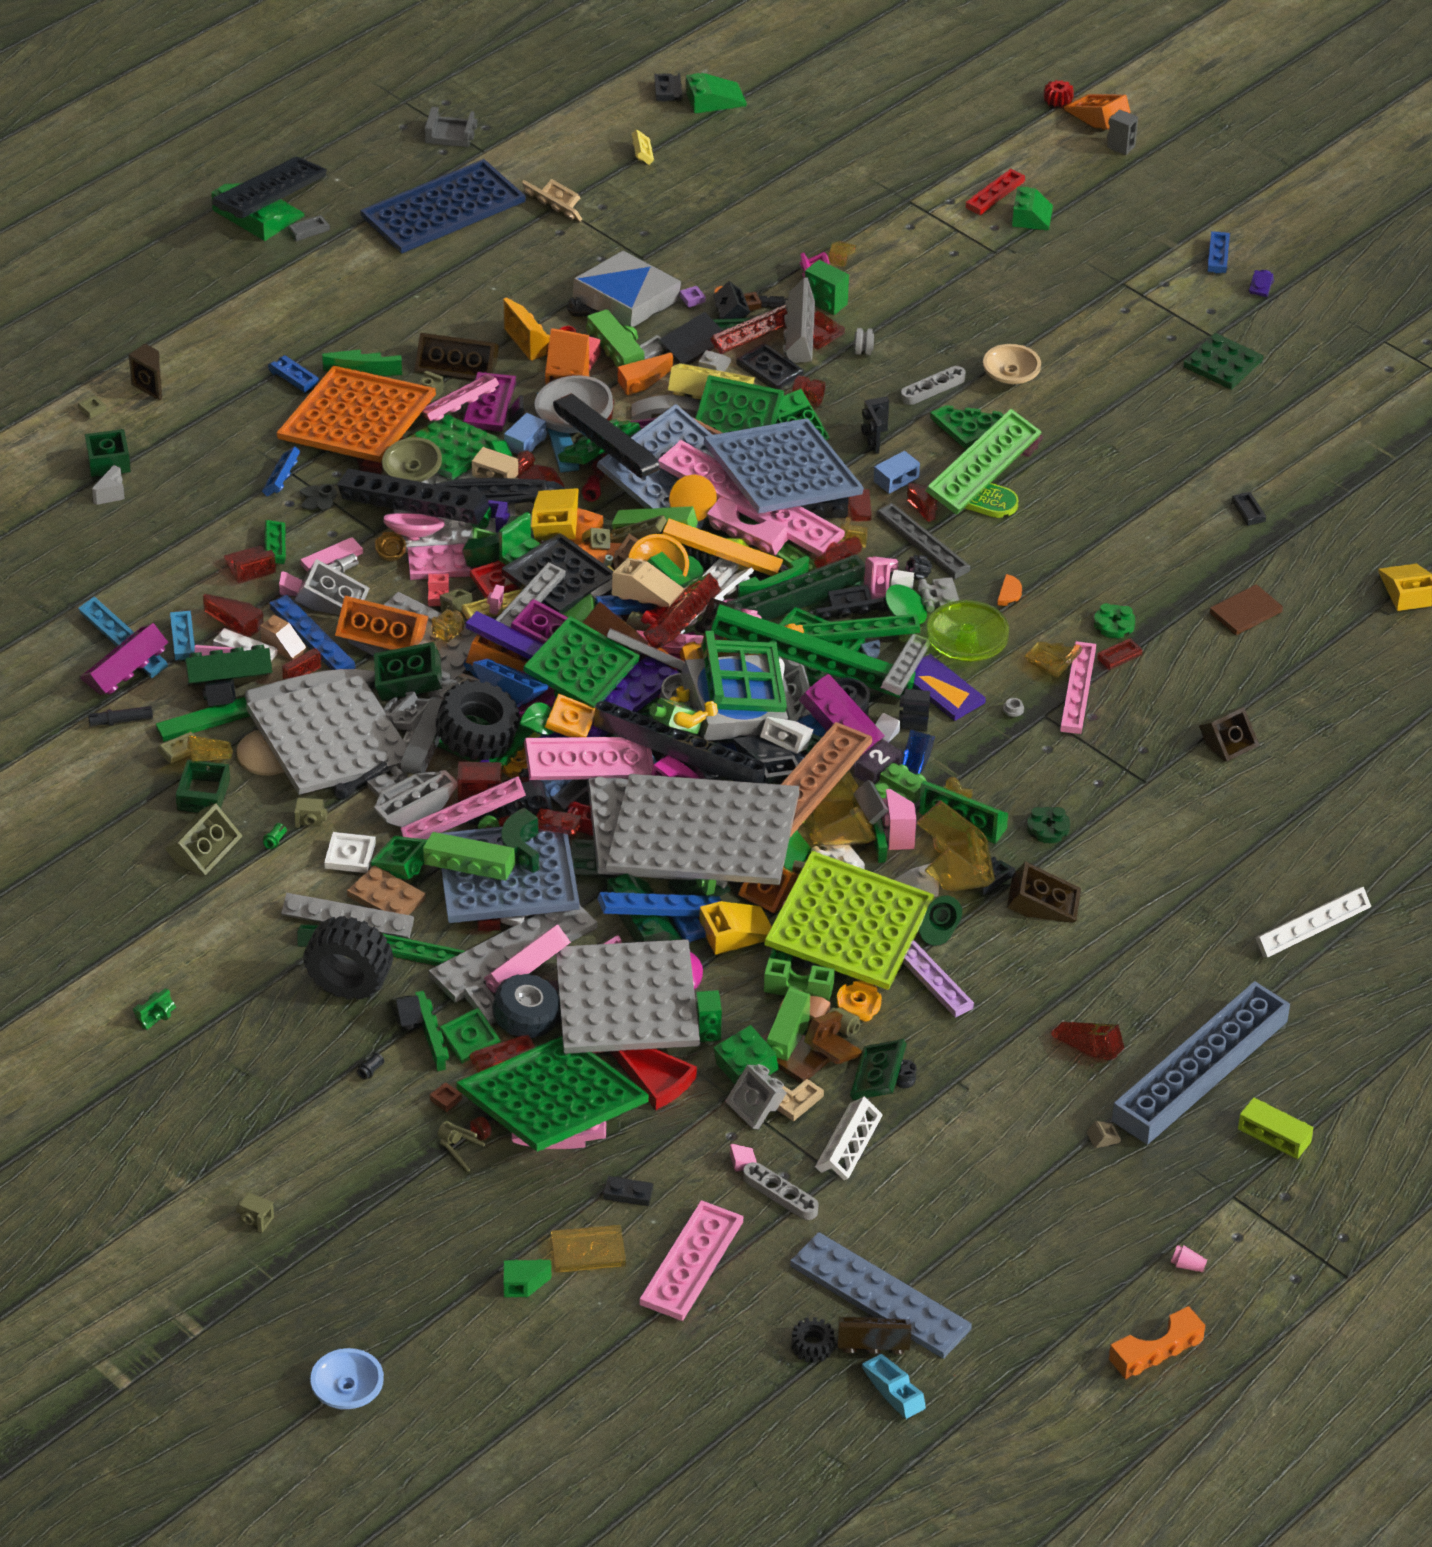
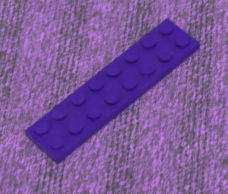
M646 656L630 670L604 701L638 712L660 695L664 679L679 672L657 659ZM592 723L587 737H605L609 732L595 727ZM554 731L551 735H541L538 738L570 737Z

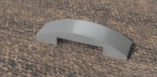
M661 395L645 398L632 404V420L649 419L651 414H663L675 404L686 413H690L692 418L696 419L701 400L679 395Z

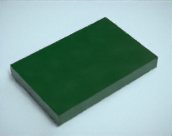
M904 1039L864 1046L850 1092V1097L853 1101L862 1097L870 1098L893 1093L907 1045Z

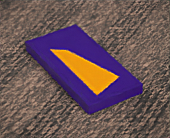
M929 654L922 658L915 670L913 688L915 690L931 691L930 702L952 720L956 721L985 704L986 698L933 655Z

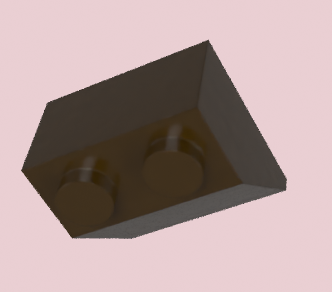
M144 343L129 354L131 385L160 401L162 399V380L159 351Z
M1244 707L1231 709L1199 725L1206 745L1225 762L1260 746Z

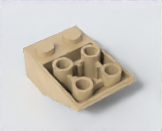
M627 558L613 572L612 595L618 596L623 600L633 599L638 600L640 603H653L659 607H669L684 592L683 587L647 561Z

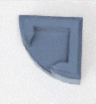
M876 640L861 644L859 650L862 654L877 658L880 653V642Z

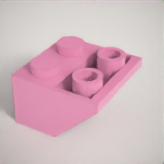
M886 789V798L882 799L889 811L882 816V822L886 828L884 832L888 842V849H914L916 831L914 803L893 790Z

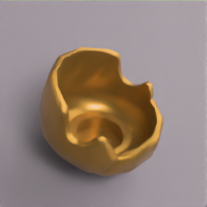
M394 531L383 532L375 540V550L380 558L393 562L404 555L406 541L402 535Z

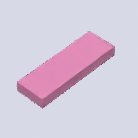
M351 537L300 559L301 566L308 572L316 559L330 565L334 563V560L345 558L352 553L356 556L363 554V548Z

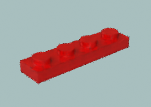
M1010 168L966 201L965 208L978 215L983 214L1024 183L1025 175Z

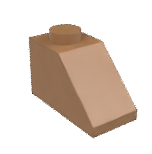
M273 615L260 625L261 642L277 648V653L293 661L306 651V646L290 623Z

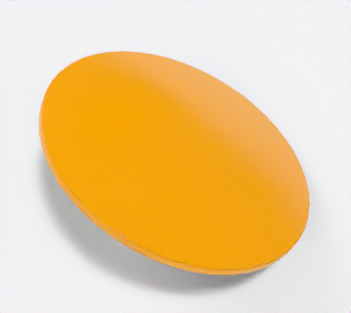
M687 475L679 479L673 485L669 496L671 507L693 506L697 521L708 517L707 513L717 501L716 490L713 484L707 478L700 475Z

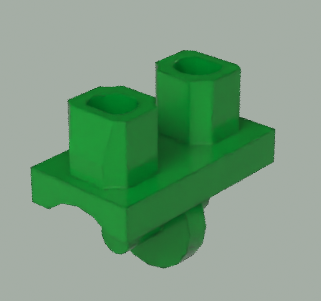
M164 988L159 993L154 992L151 994L144 1005L138 1004L134 1007L133 1012L136 1019L140 1020L142 1028L148 1030L159 1020H168L171 1017L170 1012L176 1006L170 997V990Z

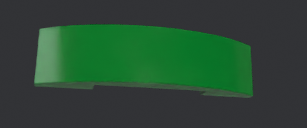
M804 556L790 562V569L762 581L753 577L738 583V600L756 601L767 599L792 589L809 573V557Z

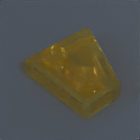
M1037 642L1025 655V658L1028 662L1058 678L1083 650L1079 644H1075L1074 647H1067L1063 643L1049 644L1048 642Z
M190 735L188 737L187 744L192 761L231 759L233 750L230 742Z

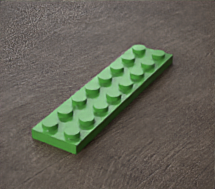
M1010 409L927 487L926 492L957 515L1039 438L1041 431Z

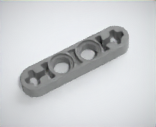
M953 366L906 386L901 390V401L904 404L913 405L960 385L965 381V369L960 366Z
M757 1162L745 1165L743 1179L748 1185L802 1219L811 1220L818 1215L819 1204L815 1198ZM774 1182L778 1186L776 1188H769L766 1184ZM793 1194L796 1198L788 1200L784 1198V1195Z

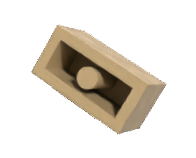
M484 447L472 460V476L477 478H515L518 475L517 458Z

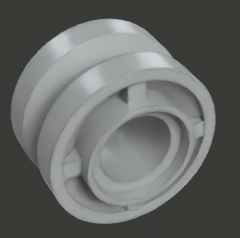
M857 328L854 338L855 354L861 355L862 351H864L866 355L871 356L874 346L873 329L868 328L864 332L862 328Z

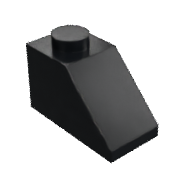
M407 995L389 999L398 1026H405V1030L417 1028L418 1023L424 1022L418 995Z

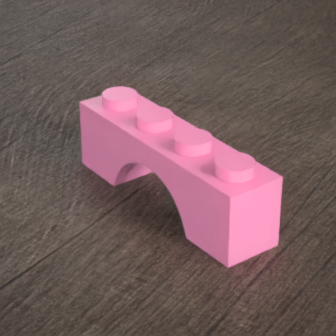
M720 497L707 513L710 525L715 530H722L732 538H741L748 545L756 546L764 553L776 555L788 540L786 527L770 519L756 525L741 522V515L737 511V504Z

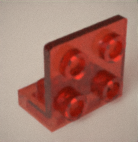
M261 545L224 556V560L237 583L276 573L274 552L272 550L264 552V548Z

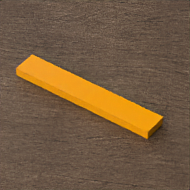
M670 518L663 531V535L670 536L679 543L748 568L752 567L753 570L770 576L778 574L783 559Z

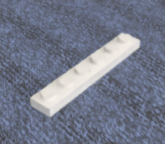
M1359 887L1255 938L1263 958H1266L1370 908L1371 905L1364 887Z

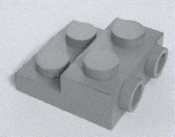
M761 1064L746 1066L725 1101L753 1129L760 1128L768 1113L776 1111L787 1094L782 1089L784 1084L776 1078H771L768 1075L769 1069Z

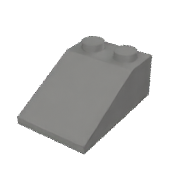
M316 559L308 570L295 601L311 610L340 615L344 596L365 600L370 588Z

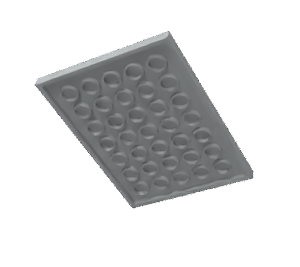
M629 774L606 864L607 872L780 885L800 793L799 786Z

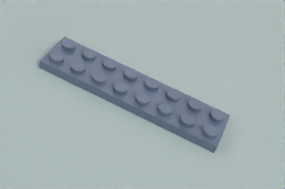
M820 1232L791 1260L790 1267L875 1318L910 1319L912 1324L911 1340L943 1359L971 1330L972 1323Z

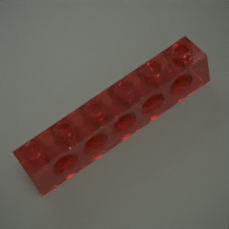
M711 573L693 581L643 633L651 647L658 649L672 642L709 603L711 597L714 598L721 588Z

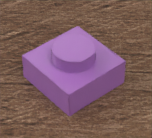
M697 286L680 291V298L687 307L705 303V295Z

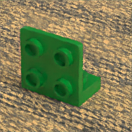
M528 512L517 517L499 530L500 562L505 565L541 545L531 538V514Z

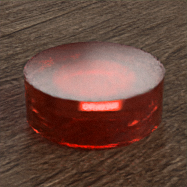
M477 1117L471 1121V1131L477 1134V1139L483 1141L491 1136V1127L486 1119Z

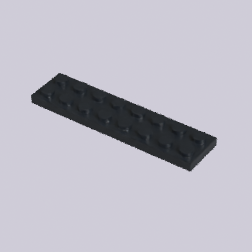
M296 156L213 197L212 205L222 211L234 214L237 218H244L325 177L327 169Z

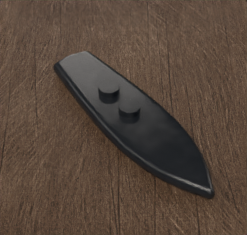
M465 478L435 484L483 493L487 502L492 500L508 502V504L535 502L538 491L549 490L547 481L539 479Z

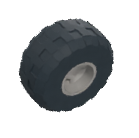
M530 974L514 975L502 981L498 986L493 999V1016L498 1025L511 1035L513 1034L519 1038L543 1036L555 1026L560 1012V998L556 989L547 980Z

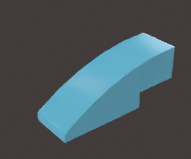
M880 1354L862 1364V1368L878 1391L905 1419L926 1409L923 1393L909 1382L907 1373L884 1355Z

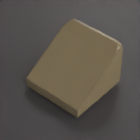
M1095 1121L1087 1131V1135L1095 1148L1117 1144L1121 1141L1114 1125L1111 1123Z

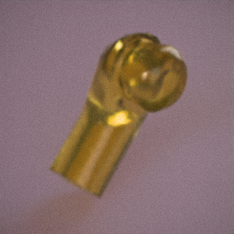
M950 777L946 780L947 789L972 798L973 789L963 788L955 777Z

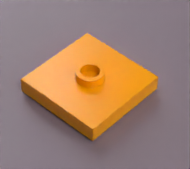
M558 694L545 728L570 738L587 737L594 720L595 708Z

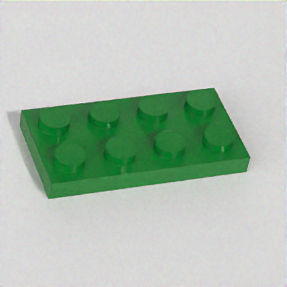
M613 419L609 421L629 437L641 430L639 423L630 422L629 420L618 421ZM582 437L578 440V443L565 447L564 451L558 454L560 462L586 464L605 451L587 437Z

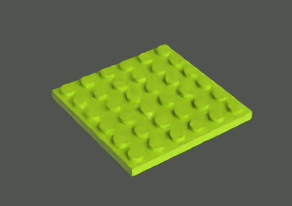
M812 851L765 939V945L889 990L922 924L926 910L933 901L934 894Z

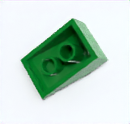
M706 73L686 75V95L694 114L747 106L737 82Z

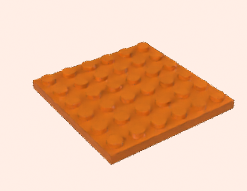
M333 366L277 431V438L322 450L381 462L385 451L403 436L434 398L436 390L428 386Z

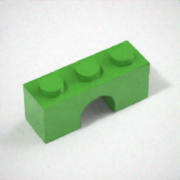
M769 958L764 974V992L785 996L789 987L802 990L810 994V996L823 997L830 1002L834 988V969L812 966L809 975L800 976L791 970L790 961Z

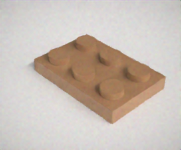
M375 865L347 890L349 898L368 908L405 915L411 914L426 900V893Z

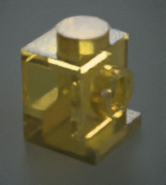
M447 609L437 618H432V634L446 642H450L464 630V617L458 610L451 611Z

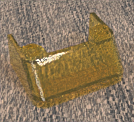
M941 800L917 821V825L932 835L934 848L942 853L925 868V872L937 880L945 890L959 891L988 887L995 881L988 840L976 826Z

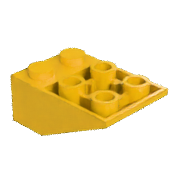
M578 488L538 491L532 510L531 523L536 541H547L559 533L568 539H576Z
M1409 564L1378 569L1397 611L1432 606V574L1418 564Z
M719 901L700 907V923L706 931V938L715 955L765 942L772 928L761 906Z

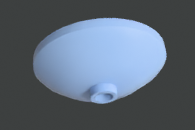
M351 1348L335 1350L324 1355L316 1362L311 1372V1388L315 1396L324 1404L337 1409H354L368 1404L379 1394L384 1381L383 1370L377 1359L365 1351Z

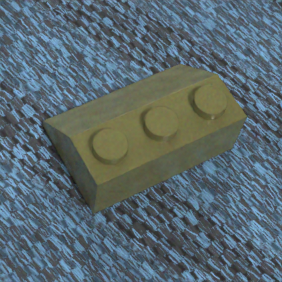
M215 803L202 809L164 849L179 866L205 876L240 840L242 834Z

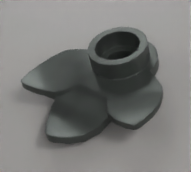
M323 484L320 487L312 485L300 489V493L306 497L302 503V508L306 510H314L316 508L322 511L327 510L333 505V500L337 496V491L331 484Z

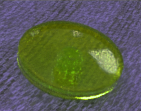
M958 600L940 606L931 614L927 623V637L932 647L948 658L964 662L983 661L996 656L1006 647L1009 640V624L1005 616L989 604L974 600Z

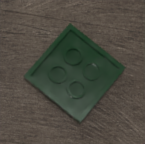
M1214 333L1184 360L1183 367L1232 390L1263 361V355Z

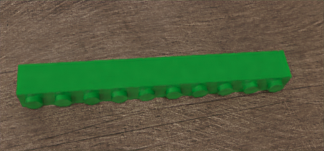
M719 604L711 627V631H714V634L733 641L776 643L779 657L840 678H855L862 681L869 688L900 698L899 695L881 688L884 679L894 664ZM916 672L913 673L901 695H905V689H912Z

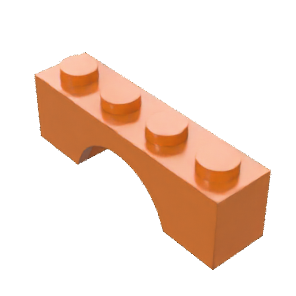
M1188 1306L1169 1315L1168 1333L1160 1339L1145 1341L1129 1335L1111 1344L1109 1360L1125 1379L1132 1375H1138L1143 1370L1153 1365L1156 1366L1163 1360L1176 1356L1191 1346L1200 1344L1204 1338L1205 1324Z

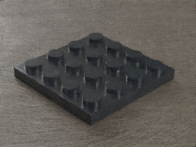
M559 533L503 567L501 574L523 590L548 562L565 570L564 578L541 602L563 614L573 608L587 595H590L592 591L610 581L614 571Z

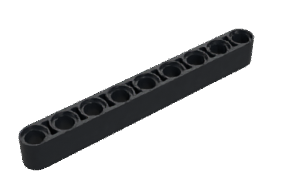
M570 393L553 401V407L559 417L642 479L660 470L659 462L651 452L574 394Z
M600 701L595 705L593 724L601 730L735 782L763 783L766 766L764 762L683 730L669 727L657 720L607 701Z

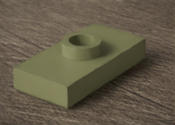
M189 732L158 745L157 751L171 764L202 751L204 744L192 732Z

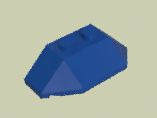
M484 659L473 662V668L480 682H489L494 687L497 685L502 688V691L504 693L507 692L511 696V700L515 701L517 707L531 702L548 690L547 684L519 670L495 663L493 660Z

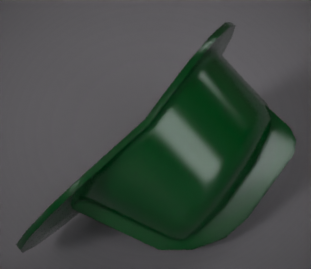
M949 895L939 896L930 903L919 928V933L926 943L933 946L942 945L950 939L962 917L960 903Z

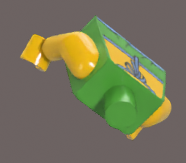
M684 686L676 689V697L672 696L669 700L660 698L657 704L653 703L651 705L650 715L655 720L669 727L698 734L701 723L706 719V716H715L718 712L717 704L713 701L704 703L705 711H697L681 703L688 701L690 698L689 689L684 690Z

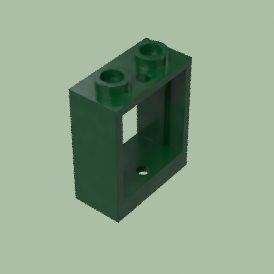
M187 760L175 795L177 810L199 813L202 809L215 803L221 809L230 782L229 764ZM193 779L220 782L216 794L190 791L189 789Z

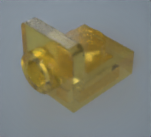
M842 241L833 243L831 245L829 262L846 266L848 256L856 251V245Z

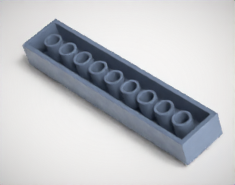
M1254 981L1114 1103L1112 1122L1148 1145L1286 1024L1290 1003Z

